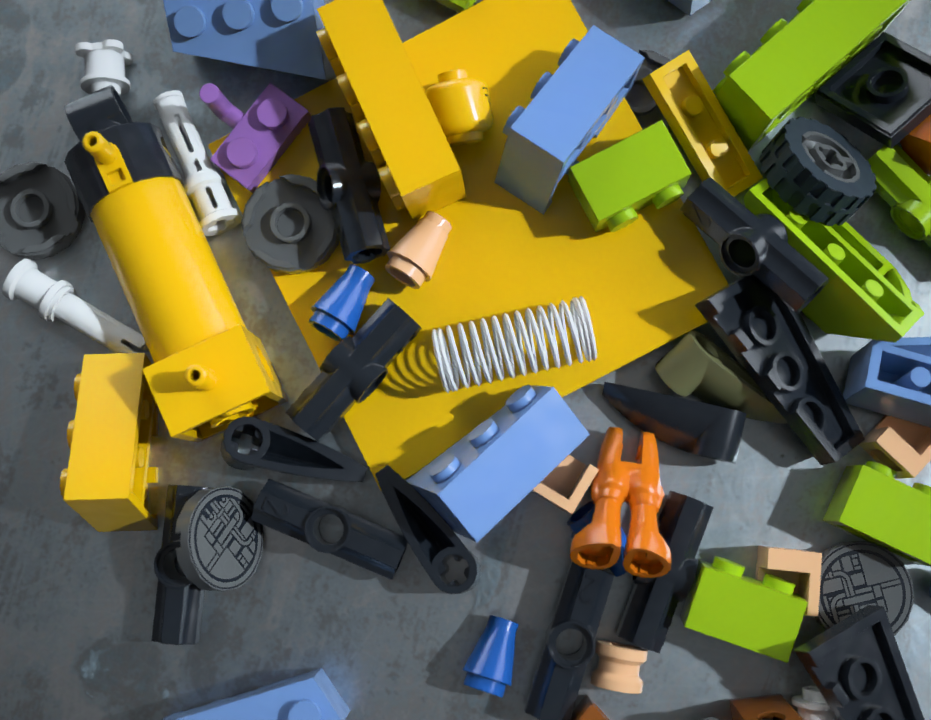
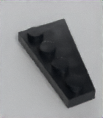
M753 275L740 277L695 304L700 313L820 465L837 462L865 440L800 313H795Z
M867 605L794 649L837 720H925L884 606Z

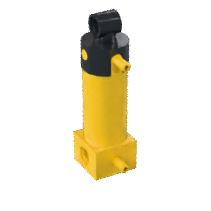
M112 85L64 106L65 113L79 142L67 153L64 163L90 221L96 227L153 358L154 364L143 368L142 371L171 437L199 443L225 431L228 425L235 419L255 417L287 402L286 394L261 339L246 329L185 193L183 180L168 151L160 128L151 123L133 122L123 100Z

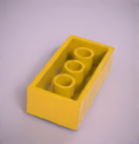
M335 0L317 8L325 27L316 31V34L330 61L337 81L352 110L376 166L387 164V166L378 169V172L396 210L399 211L407 208L412 221L424 217L427 211L435 212L466 198L461 169L383 0Z

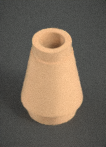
M427 211L424 217L387 253L389 261L385 265V269L401 283L411 288L419 289L424 281L429 282L431 280L448 234L452 229L451 224L441 215Z

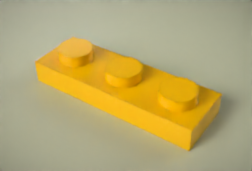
M689 50L642 79L702 182L711 177L735 197L763 178Z

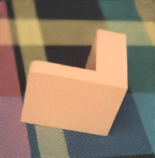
M885 415L864 437L865 440L859 444L877 463L897 472L895 479L915 478L931 461V428Z
M568 455L531 492L567 514H573L599 469L591 464L585 465L571 455Z
M758 546L755 579L763 581L764 575L767 573L795 583L794 592L798 593L808 602L804 615L818 616L822 553Z

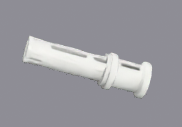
M172 90L160 94L154 99L153 104L156 111H158L170 144L186 178L183 188L188 199L193 201L201 220L199 224L204 235L215 236L235 228L241 223L242 216L239 210L233 208L224 189L227 183L223 173L213 169L201 137L184 102L182 92ZM179 127L182 129V132H183V134H184V136H185V139H186V141H187V143H188V146H189L191 152H189V150H188V147H187V145H186V143H185V140H184V138H183V136H182V133H181Z
M30 259L20 261L6 277L2 294L10 300L20 299L39 311L38 315L45 321L56 322L61 320L114 353H139L131 348L129 343L149 352L142 334L75 296L76 291L71 283L66 280L57 282L38 271V266L34 261Z

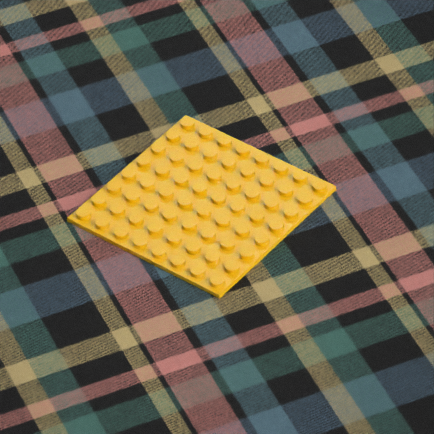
M483 0L403 42L404 48L425 92L429 87L439 83L438 74L450 70L467 69L468 78H479L487 84L494 119L492 127L483 132L484 140L450 147L461 169L467 197L435 211V213L444 217L451 224L452 229L448 234L429 282L424 281L419 289H414L401 283L385 269V265L389 261L387 254L369 263L353 264L351 261H346L340 241L328 261L312 271L291 275L270 269L319 369L328 354L340 342L322 334L309 323V319L314 313L311 307L345 273L350 264L366 270L375 278L355 334L387 298L397 304L422 328L417 333V336L409 342L387 367L388 373L372 394L360 404L355 403L343 416L380 491L382 490L375 474L385 466L391 467L403 479L413 476L479 424L504 407L506 400L519 388L525 385L554 387L563 398L691 330L706 324L708 321L695 304L729 285L697 226L680 210L684 204L681 198L660 209H656L653 203L637 211L638 219L618 231L611 232L609 227L595 232L568 182L569 175L566 173L558 182L552 197V203L544 215L495 183L508 137L503 133V128L508 118L519 105L525 109L533 100L531 99L532 91L545 72L548 71L551 74L556 72L560 67L558 66L559 58L568 43L573 38L580 42L588 32L571 0ZM337 78L294 99L306 108L311 116L319 114L327 108L344 107L346 112L352 113ZM625 97L598 137L591 139L576 160L581 162L643 130ZM353 115L365 161H371L376 165ZM308 123L259 186L265 182L270 183L273 180L280 179L279 176L288 174L310 177L315 181L317 180L319 164ZM229 134L208 144L212 155ZM385 163L381 166H378L377 169L387 166V164ZM220 169L243 215L245 204L253 193ZM380 176L381 193L378 207L391 250L420 219L412 221L407 208L399 211L396 210ZM580 296L584 297L596 342L597 358L595 361L591 359L588 362L586 360L580 341L584 361L582 364L578 362L574 341L564 312L572 360L571 366L567 365L553 316L561 364L559 369L555 366L543 324L549 362L548 371L544 370L532 329L538 365L537 374L532 371L522 337L527 369L525 376L519 370L512 346L515 366L514 379L508 374L501 351L504 369L503 381L498 379L491 359L493 373L491 384L486 381L480 364L482 377L480 386L475 384L470 372L469 389L463 386L459 376L458 391L452 392L450 390L449 393L444 391L433 347V328L437 330L439 327L443 330L452 365L446 327L448 325L451 327L464 371L457 328L459 323L463 325L475 367L469 331L470 320L475 324L485 359L480 327L481 318L486 320L495 350L491 323L493 315L498 319L506 345L502 319L504 313L508 314L516 337L514 312L516 310L520 312L527 332L525 320L527 307L533 312L537 324L536 309L539 305L543 307L548 319V305L550 302L554 304L559 314V303L561 300L566 302L570 310V302L573 297L578 299Z

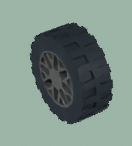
M797 117L796 119H789L763 149L759 158V162L762 163L761 171L766 176L767 183L779 194V197L785 203L787 202L792 206L793 210L799 214H803L809 217L810 220L816 223H824L827 226L844 224L873 195L877 188L875 184L876 177L872 173L871 165L864 159L858 148L854 147L846 137L834 131L830 126L821 124L818 120L812 118Z

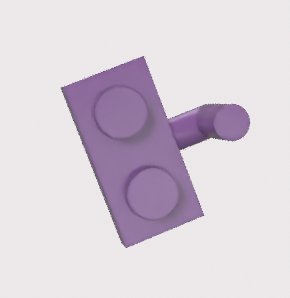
M272 83L268 84L246 114L231 104L215 84H205L199 92L201 100L216 117L233 129L210 158V161L251 193L256 190L312 117L306 108Z

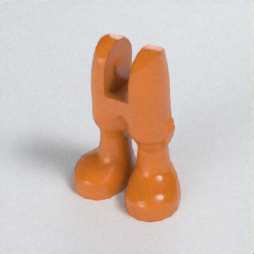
M609 427L599 451L596 466L599 470L590 484L591 498L595 504L592 521L574 535L571 542L570 559L580 567L601 570L616 564L621 554V507L626 502L630 507L631 518L623 556L624 569L631 575L642 578L661 577L668 574L671 570V552L666 541L660 535L657 524V513L665 494L660 484L659 455L655 434L649 432L641 433L635 455L636 462L632 463L621 461L623 429Z

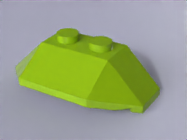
M767 178L752 187L744 195V204L754 215L764 213L777 218L786 229L788 244L829 278V282L823 290L802 310L803 314L825 333L896 343L925 314L920 305L912 300L910 290L896 268L847 222L839 226L837 224L827 226L824 223H816L810 220L809 217L799 214L767 183Z

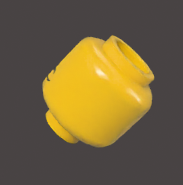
M467 69L450 70L438 74L439 83L429 87L425 93L450 147L484 140L483 132L489 130L494 121L487 84L479 78H468Z

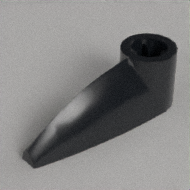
M609 382L604 383L602 395L626 419L642 431L653 433L656 439L688 453L736 464L746 413Z
M254 417L235 419L228 425L221 441L220 451L222 458L229 466L239 470L259 467L295 476L350 482H363L367 467L318 441ZM241 434H248L252 436L251 443L258 446V450L251 448L248 454H241L238 452V444L231 441L233 437L240 439Z
M388 465L375 474L398 526L433 583L441 591L448 594H462L472 590L479 582L481 576V565L478 558L466 548L436 510ZM452 557L458 562L464 558L469 565L464 570V575L467 579L461 585L458 580L449 582L445 577V574L450 570L446 562Z

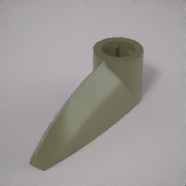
M696 330L688 332L656 363L655 368L660 378L680 396L686 397L692 394L708 404L746 413V418L788 424L745 368Z

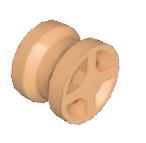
M597 640L595 652L599 656L598 668L592 671L590 683L594 686L616 692L642 693L643 681L639 677L640 665L647 661L648 650L620 642Z

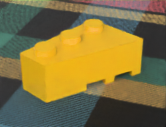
M145 353L84 354L82 372L78 373L74 379V396L77 401L75 420H71L67 427V443L70 448L68 468H64L60 476V493L63 500L98 532L158 530V514L151 515L148 512V483H158V467H148L151 436H158V405L142 371L143 368L152 365Z

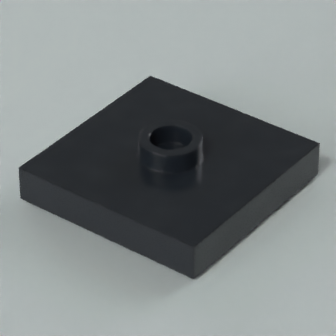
M883 32L814 92L815 103L892 149L931 114V56Z

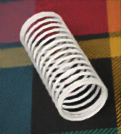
M580 296L579 299L573 297L570 302V310L566 302L561 300L559 303V314L554 304L550 302L548 305V319L543 307L539 305L536 309L537 324L533 312L527 307L525 311L527 332L522 316L516 310L514 312L516 337L508 314L504 313L502 319L506 345L498 319L493 315L491 323L495 350L486 320L481 318L480 327L485 359L475 324L470 320L469 331L475 367L463 325L459 323L457 328L464 371L451 327L448 325L446 332L452 365L443 330L439 327L437 330L433 328V347L444 391L447 393L450 390L452 392L458 391L459 376L463 386L469 389L470 372L475 384L480 386L482 383L480 364L486 381L491 384L493 381L491 359L498 379L503 381L504 369L501 351L508 374L514 379L515 366L512 346L519 370L525 376L527 369L522 337L532 371L537 374L538 365L532 329L544 370L548 371L549 362L543 324L555 366L559 369L561 364L553 316L567 365L571 366L572 360L564 312L574 341L578 362L582 364L584 361L580 341L586 360L588 362L591 359L595 361L597 358L596 342L584 297Z

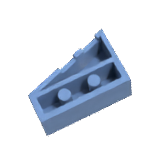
M163 0L173 52L325 80L336 78L335 72L316 34V31L325 27L317 11V8L325 5L324 0Z
M594 25L580 42L573 38L562 52L558 61V66L560 67L554 74L548 71L545 72L537 82L531 94V99L533 100L525 109L519 105L508 118L503 128V133L508 137L495 183L544 215L552 203V197L558 182L565 173L569 175V168L579 163L576 159L591 139L598 137L631 89L645 57Z
M906 337L899 339L896 343L871 340L850 358L843 395L846 403L931 427V337Z
M525 385L516 390L506 400L504 407L406 481L436 510L455 533L478 542L590 434L554 387Z
M319 668L261 686L252 691L232 697H225L187 711L173 713L161 720H345L351 710L324 670Z

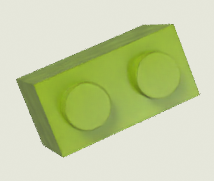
M663 120L571 166L569 168L568 182L594 231L598 232L609 227L611 232H615L637 220V211L653 203L656 209H660L684 195L682 188L686 186L692 173Z
M867 461L865 465L846 466L822 521L867 542L887 548L894 555L911 563L931 567V487L921 483H914L910 487L895 480L897 475L895 470L874 461Z
M715 556L713 563L699 559L694 582L680 614L684 627L788 663L808 604L804 598L794 592L796 584L765 573L763 581L743 575L745 566L722 557Z

